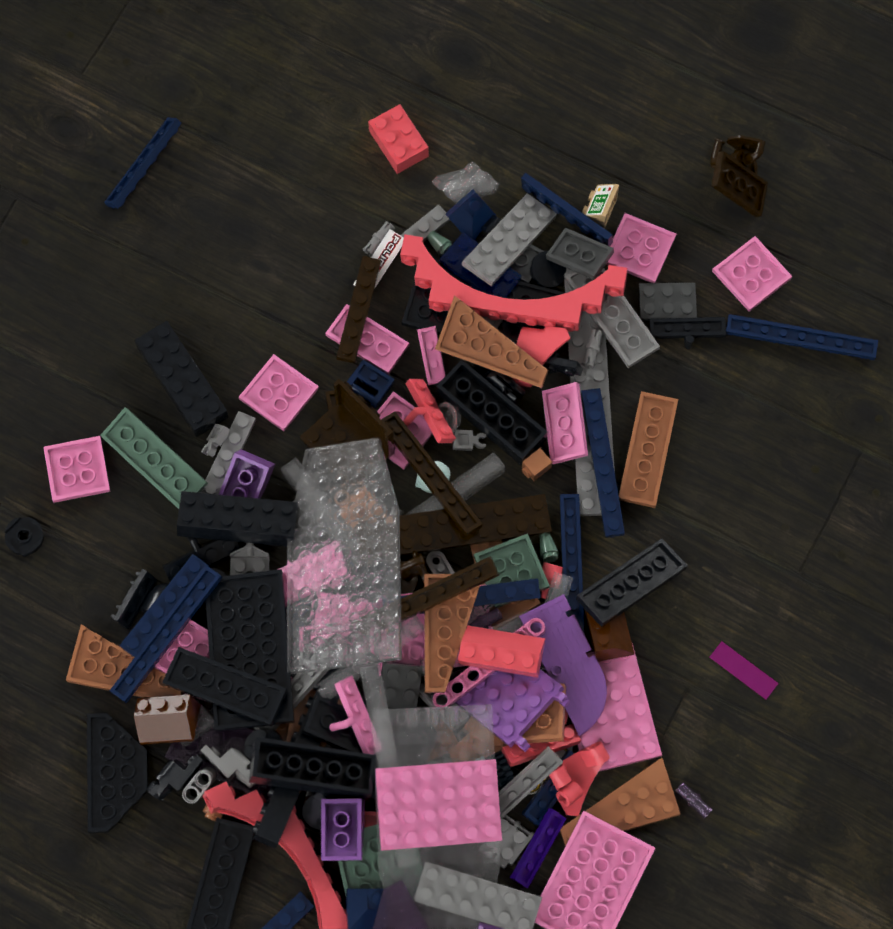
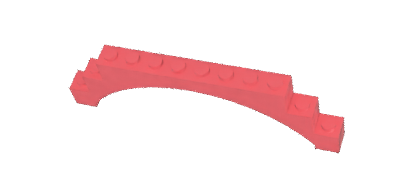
M404 235L400 253L401 263L408 266L417 265L414 276L415 286L423 289L431 288L428 301L429 308L434 311H449L455 295L480 316L488 317L491 320L502 319L510 323H526L529 326L566 328L568 332L579 331L582 311H586L589 314H601L605 294L613 297L624 296L627 280L626 267L609 265L608 270L599 277L568 293L542 299H508L473 289L451 276L429 254L424 246L423 237Z
M227 781L205 791L202 796L211 814L218 812L230 815L253 826L256 821H261L263 815L260 814L264 802L266 803L264 796L259 794L257 789L235 799V791L232 786L228 785ZM294 805L278 844L293 859L308 884L317 912L319 929H347V912L340 903L342 901L337 891H334L331 885L332 879L328 873H325L322 867L323 861H321V857L319 855L316 856L313 850L314 843L310 837L307 838L304 832L305 825L301 819L298 820Z

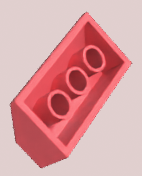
M467 625L461 641L458 662L460 665L538 678L545 638Z

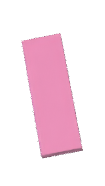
M436 326L418 329L417 332L428 386L439 384L446 375L441 351L435 349L438 342Z

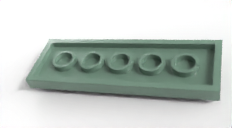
M126 407L100 435L178 509L181 491L200 493L208 484L205 479Z

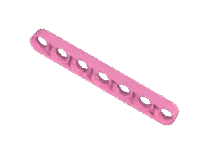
M533 618L514 633L541 637L545 633L546 627L541 619ZM535 622L542 625V629L538 633L531 631V625ZM468 667L448 683L445 693L434 694V705L441 710L449 708L493 674L495 670ZM471 671L479 673V678L476 681L468 679V674ZM461 683L463 685L462 692L454 693L452 690L453 685ZM438 696H447V703L445 705H438Z

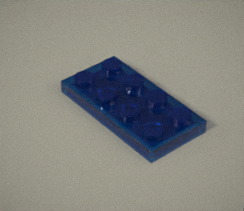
M463 232L440 258V263L478 291L505 298L522 279V275L509 267L491 287L463 267V260L479 244Z

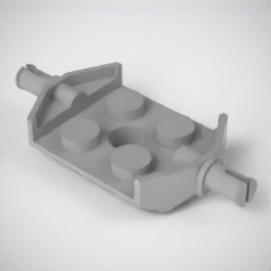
M246 543L244 547L230 553V575L269 571V554L255 547L254 543Z

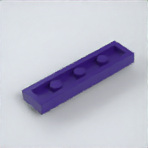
M548 808L510 877L527 889L566 821V818L554 809Z

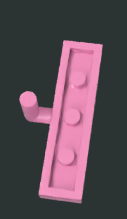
M353 676L346 677L335 683L334 685L348 718L330 724V730L333 732L352 726L362 752L374 755L383 748Z

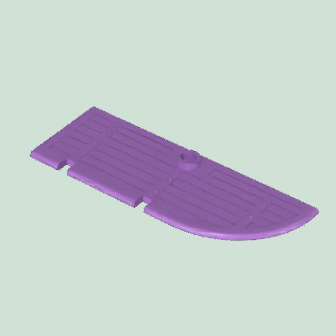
M563 594L520 615L519 618L523 625L533 618H539L544 622L546 630L540 637L545 638L541 662L551 678L559 684H565L567 699L570 700V704L565 710L580 736L587 732L602 714L606 702L607 686L603 670L596 656L593 655L588 658L586 654L592 648L575 615L568 617L566 614L567 611L571 610V607ZM538 622L531 625V631L535 633L540 632L542 629V625Z

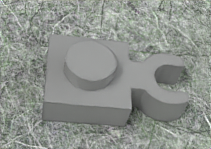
M215 424L206 439L208 443L201 452L206 456L213 457L217 447L226 441L230 429L223 425Z
M453 430V434L456 437L453 441V450L472 451L473 446L478 449L486 447V444L479 442V438L484 439L486 434L479 433L473 436V430Z

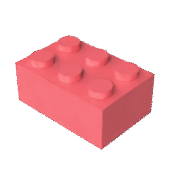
M400 104L368 121L369 132L397 174L429 157V147Z

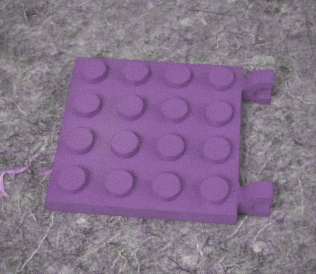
M540 669L538 678L495 671L455 703L510 748L516 744L526 752L531 746L522 735L554 700L558 701L565 708L570 704V700L562 692L564 690L563 686ZM479 674L473 679V681H476L479 678Z

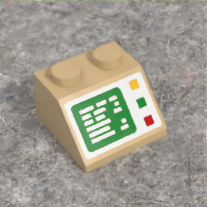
M597 185L595 191L591 190L588 207L584 206L582 213L604 229L617 201L619 185Z

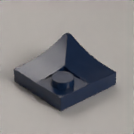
M473 189L445 213L471 244L482 231L481 227L492 215L496 216Z
M346 889L347 929H387V889Z

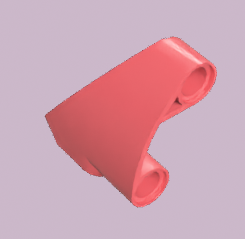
M546 326L544 329L522 327L516 345L543 365L556 350L571 338L566 328ZM512 378L519 386L532 387V384Z
M601 741L567 757L549 775L558 791L556 797L566 815L579 816L585 796L603 764L610 759Z

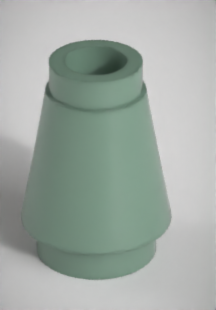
M431 231L428 234L427 240L439 256L446 257L453 251L452 241L435 231Z
M550 533L540 534V558L546 563L556 561L559 551Z

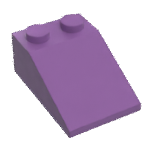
M242 449L236 451L219 495L261 499L275 464Z
M321 799V861L362 860L365 800Z

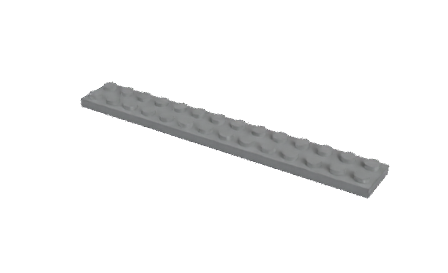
M568 268L564 274L565 293L573 291L565 280V276L573 272ZM582 311L579 331L568 332L571 338L568 341L569 360L578 361L583 371L581 376H570V383H579L580 394L581 390L600 388L614 466L606 337L604 334L601 337L600 351L596 355L594 368L590 369L589 365L587 368L583 367L582 362L586 353L585 346L589 342L591 330L596 329L597 335V331H601V329L589 313ZM582 402L588 456L575 459L580 516H601Z

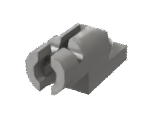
M205 745L200 750L229 781L237 776L236 779L249 788L255 785V783H249L251 761L239 750L230 748L221 758H219L221 754L213 746L209 748Z

